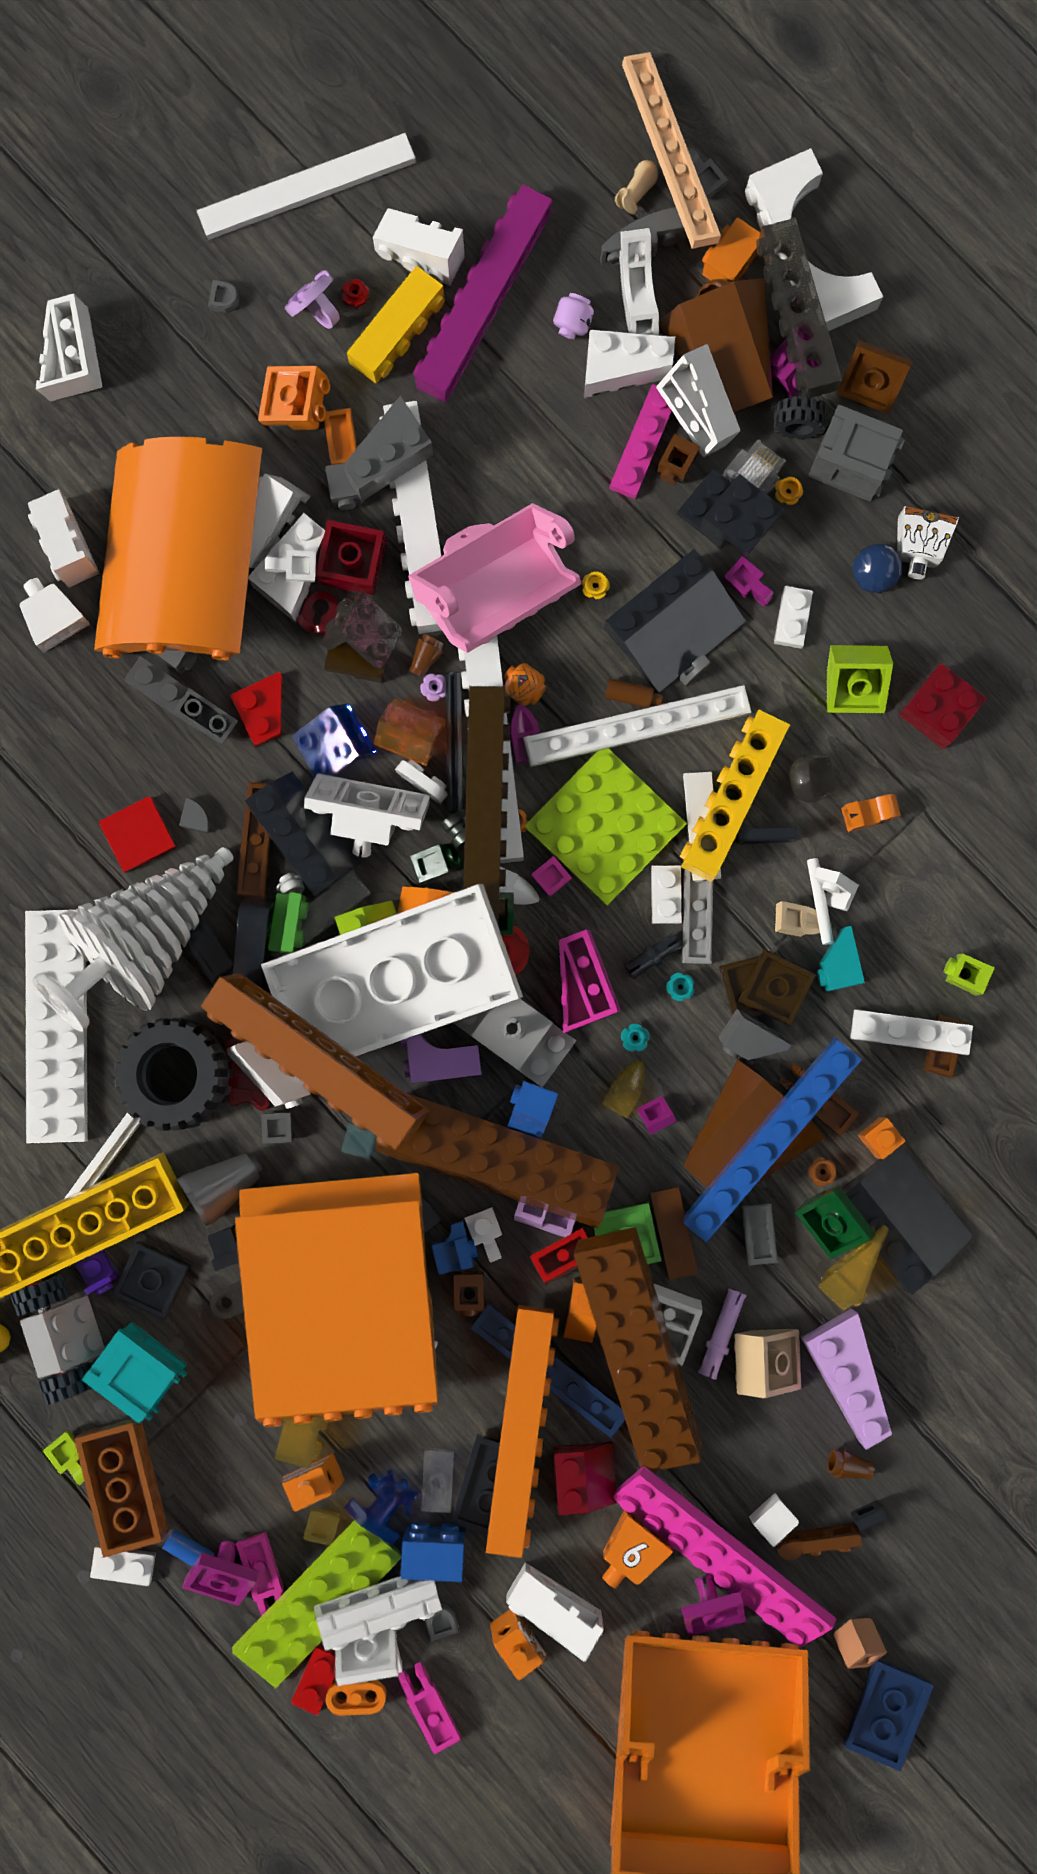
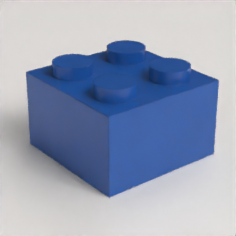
M423 1521L406 1525L402 1541L401 1579L462 1582L465 1528H459L458 1525L452 1523H443L441 1527L430 1526L428 1522Z

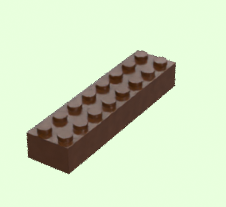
M410 1094L408 1095L430 1110L411 1140L397 1149L393 1147L391 1149L387 1148L378 1141L375 1143L376 1152L595 1228H599L602 1223L620 1167Z
M629 1228L578 1240L574 1257L640 1468L645 1466L652 1472L699 1463L702 1441L637 1228Z

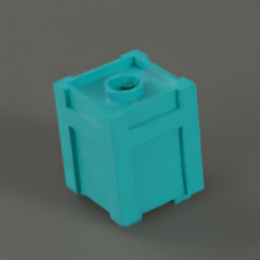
M131 1322L125 1328L118 1330L82 1381L140 1424L144 1418L150 1421L154 1417L151 1415L153 1411L156 1414L160 1412L161 1409L157 1405L172 1384L179 1383L181 1379L178 1376L185 1377L188 1374L184 1370L188 1363L134 1322Z

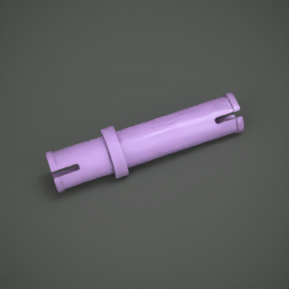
M730 1288L728 1289L711 1340L706 1342L705 1346L708 1348L698 1373L707 1377L710 1376L712 1379L717 1378L724 1354L728 1355L729 1349L727 1346L747 1295Z

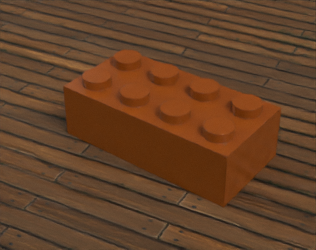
M130 1418L80 1433L74 1438L103 1558L162 1542L169 1533L142 1422L139 1424Z

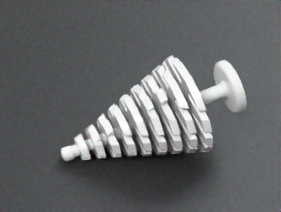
M222 847L214 853L211 859L205 854L197 857L196 863L198 866L191 862L180 864V871L170 868L165 871L166 874L162 875L163 877L155 875L146 878L145 883L136 882L129 885L128 890L124 891L121 889L111 894L112 898L108 899L105 896L94 900L95 906H92L91 903H86L78 906L76 911L69 910L60 914L59 922L63 931L86 962L89 960L91 964L65 987L47 974H37L32 979V982L40 995L68 1024L81 1032L88 1027L90 1021L77 1000L101 978L107 983L110 982L113 989L123 998L126 997L127 1001L134 1006L138 1004L140 1009L144 1011L151 1010L156 1000L154 994L158 995L165 984L163 978L168 979L173 971L171 967L172 962L178 961L182 952L181 943L185 947L191 936L189 931L192 928L195 930L199 923L197 914L201 915L208 905L205 898L212 899L216 892L215 885L211 879L213 878L215 883L220 884L224 877L222 868L233 860L231 851Z

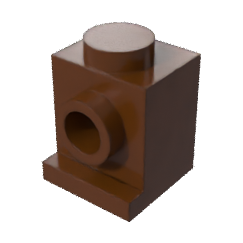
M674 434L658 465L657 472L661 473V479L669 484H675L676 481L682 484L697 458L700 446ZM678 462L681 465V467H678L672 463Z
M484 1271L454 1272V1311H461L462 1316H476L478 1311H484ZM466 1288L474 1289L475 1295L472 1298L464 1295Z

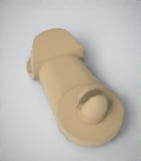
M644 160L639 163L637 168H635V175L627 188H621L615 197L618 207L625 209L630 214L636 213L638 209L636 204L657 181L658 169L654 162Z

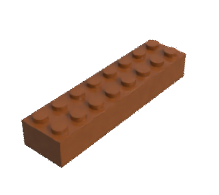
M241 973L220 977L201 1005L208 1012L207 1016L212 1021L218 1024L224 1023L232 1029L231 1034L234 1037L256 1047L255 1051L260 1056L266 1059L271 1058L280 1064L279 1069L290 1077L296 1076L304 1082L303 1086L305 1089L315 1095L320 1094L328 1100L327 1104L332 1109L340 1113L344 1111L353 1118V1124L362 1130H370L377 1136L376 1140L387 1148L391 1149L393 1147L397 1149L411 1140L430 1112L429 1109Z

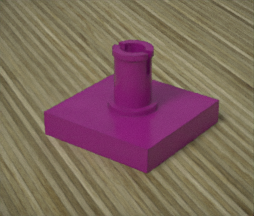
M223 1541L219 1546L220 1549L217 1557L201 1553L186 1575L182 1588L239 1606L255 1585L259 1571L234 1563L238 1551L237 1546L233 1542Z
M712 1575L705 1576L707 1589H705L702 1577L697 1578L695 1585L697 1586L701 1602L681 1607L688 1637L746 1622L740 1592L718 1597Z

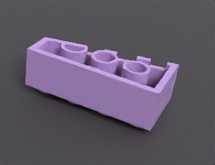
M850 1309L802 1336L803 1343L860 1444L865 1449H868L891 1436V1429L859 1314Z

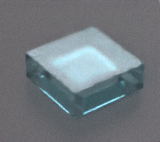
M348 1123L341 1152L370 1159L376 1135L368 1129L365 1131L358 1128L355 1124Z

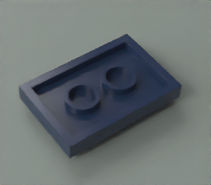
M878 1659L872 1665L843 1740L844 1747L901 1771L932 1692L933 1683L930 1680Z

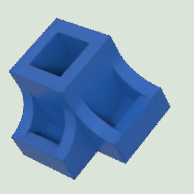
M464 1220L452 1222L451 1234L446 1239L433 1242L432 1244L439 1274L472 1268L474 1265L473 1258L478 1257L474 1239L468 1240Z

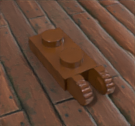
M794 1063L789 1068L798 1078H801L805 1073L804 1070ZM781 1078L778 1081L788 1092L793 1087V1084L788 1079ZM833 1093L814 1116L838 1136H842L859 1113Z
M846 1524L789 1532L775 1546L778 1549L779 1557L781 1556V1559L789 1561V1559L797 1560L802 1553L817 1556L829 1550L849 1552L854 1550V1547H861L862 1539L856 1525Z

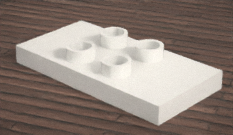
M483 884L472 886L261 964L270 992L274 998L354 1056L523 997Z

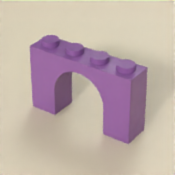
M421 1033L401 1040L402 1049L407 1048L408 1060H404L405 1078L411 1077V1083L482 1075L478 1045L440 1049L430 1045L422 1037Z

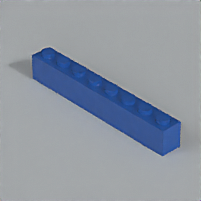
M834 1037L684 1214L683 1224L707 1242L862 1059L838 1038Z

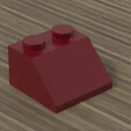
M612 1442L554 1446L559 1515L590 1513L617 1503L613 1499V1495L616 1492Z

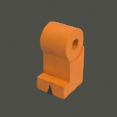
M895 794L847 803L841 808L848 833L901 817Z

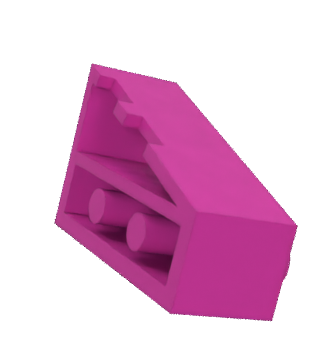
M586 929L560 939L563 1033L621 1012L591 930Z

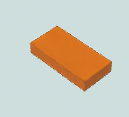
M351 408L325 412L324 424L331 465L345 463L357 449Z

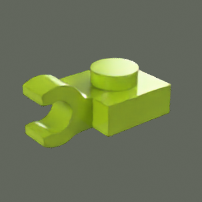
M68 1430L46 1447L43 1452L59 1474L64 1473L68 1469L73 1479L80 1486L84 1483L83 1473L74 1441L75 1436Z

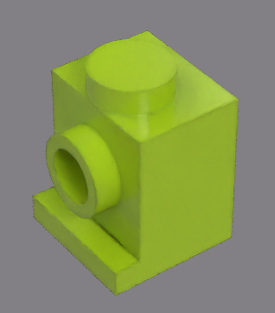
M963 953L958 954L955 959L950 957L945 965L944 973L947 974L945 981L975 996L983 995L994 967ZM962 969L967 970V979H962L960 977V972Z

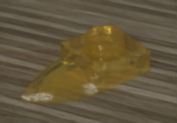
M642 1060L630 1064L619 1073L602 1102V1105L625 1118H628L641 1095L644 1085L645 1067Z

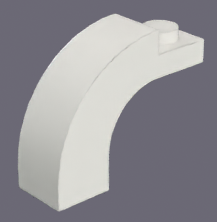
M645 228L621 232V250H619L623 302L628 331L634 334L659 336V312L652 283L650 230Z

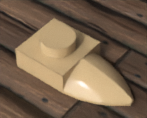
M784 901L777 903L775 932L799 937L805 934L813 935L820 933L816 910Z

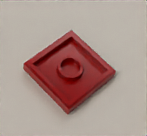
M151 796L98 821L124 873H128L177 848Z

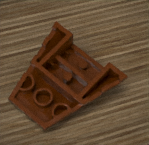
M765 278L733 281L679 304L659 322V326L666 336L675 337L674 349L680 359L684 354L708 344L734 414L773 399Z
M737 1059L683 1166L708 1187L784 1096L764 1078ZM809 1121L755 1185L824 1139L825 1136Z

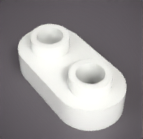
M410 759L407 763L402 760L395 771L421 792L430 795L432 800L441 804L448 795L445 791L447 786L435 776L430 779L422 773L424 769L415 761Z

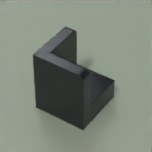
M235 1225L208 1236V1241L215 1257L211 1260L215 1272L239 1262Z

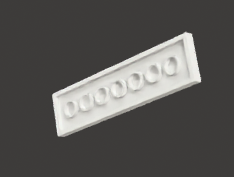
M69 910L25 911L26 1143L88 1141L87 1028L81 1032L68 1024L45 1001L32 982V979L37 974L44 973L65 987L86 968V960L71 943L59 922V915ZM86 992L77 1000V1002L81 1005V1007L87 1014Z

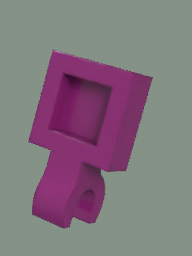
M743 556L723 577V581L743 598L751 593L755 600L764 607L772 599V590L760 582L764 574Z

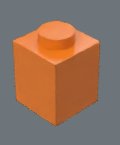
M879 1117L858 1134V1137L874 1157L882 1160L905 1142V1139L889 1119L885 1117Z

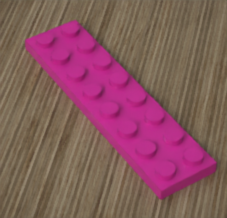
M645 1466L616 1489L613 1499L620 1504L623 1510L630 1512L647 1529L655 1532L671 1548L679 1551L689 1559L695 1567L708 1575H712L714 1581L719 1586L725 1588L731 1594L740 1592L743 1605L752 1609L762 1617L765 1623L777 1629L792 1644L799 1645V1648L833 1629L836 1621L833 1615Z

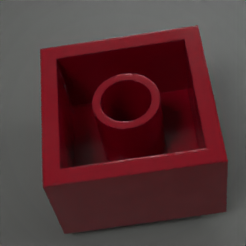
M327 520L316 570V578L319 585L375 596L386 546L384 531Z
M940 663L898 715L944 750L956 739L987 698Z

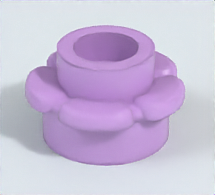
M429 674L424 677V683L421 684L420 689L421 693L429 701H439L446 696V678L444 676ZM437 685V689H432V686Z

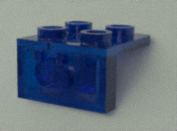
M349 703L329 706L292 736L314 777L317 774L335 776L353 761L370 758L377 752Z

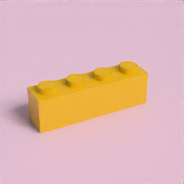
M416 266L347 351L349 364L375 384L381 377L385 378L392 370L395 359L407 352L410 341L415 334L419 335L423 332L428 322L427 319L433 312L437 313L442 308L445 302L443 285Z

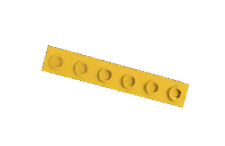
M758 710L754 718L748 716L741 730L746 735L742 743L736 741L729 755L734 759L730 767L724 765L717 779L721 786L717 793L714 791L710 793L705 803V807L709 808L705 818L699 816L692 832L696 833L693 843L687 841L680 854V857L684 859L681 868L710 882L716 878L790 724L761 710ZM752 739L760 740L763 743L764 749H754L750 741ZM738 765H748L751 768L752 774L743 775L740 773ZM726 790H736L739 794V800H730L726 796ZM721 814L725 816L727 825H717L713 820V815ZM701 840H711L714 843L715 850L712 852L705 851L701 847Z

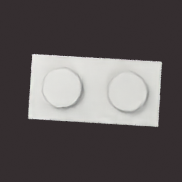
M788 586L784 587L774 644L802 649L813 591Z
M652 866V924H681V866Z
M97 1544L94 1549L90 1578L149 1586L152 1581L156 1553L130 1550L103 1558L100 1544Z

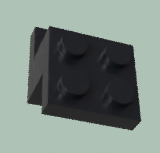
M713 468L681 506L677 515L721 549L728 541L748 556L783 514L785 509L741 474L733 482H730Z

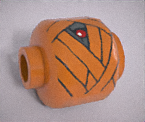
M522 663L516 668L511 666L502 679L506 682L504 686L505 694L510 695L512 699L523 706H527L530 703L535 705L547 687L544 685V676L526 663Z

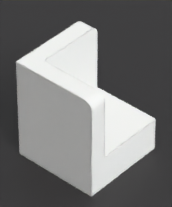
M776 1493L749 1516L753 1525L773 1547L799 1523L798 1519L783 1504Z

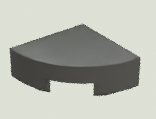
M705 655L699 656L692 663L693 665L680 675L679 680L685 687L708 668L710 661Z
M186 798L179 826L209 833L210 824L205 811L198 803Z

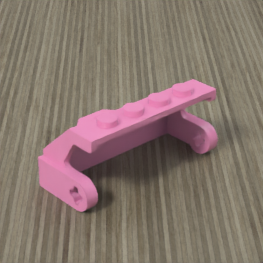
M533 503L496 525L490 523L473 525L447 539L443 549V556L408 575L416 601L426 607L449 641L466 653L482 644L490 642L493 637L513 628L516 623L536 614L539 609L559 600L562 595L581 585L579 575L565 568L553 546L555 545L563 549L572 544L575 540L572 527L563 517Z

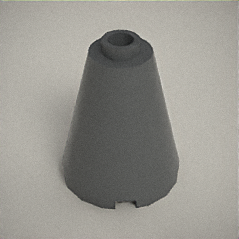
M244 1153L181 1175L177 1178V1181L207 1229L240 1199L239 1190L250 1189L260 1179L258 1172L262 1168L254 1155L248 1157Z

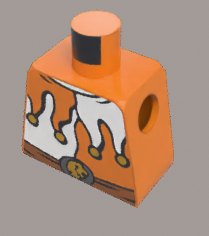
M509 1609L490 1623L493 1644L518 1681L544 1662L547 1652L523 1617L518 1616ZM511 1627L507 1633L503 1632L506 1628Z

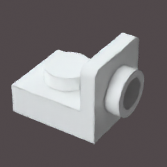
M817 867L813 878L823 884L822 889L827 891L825 895L827 906L847 911L859 885L840 872Z

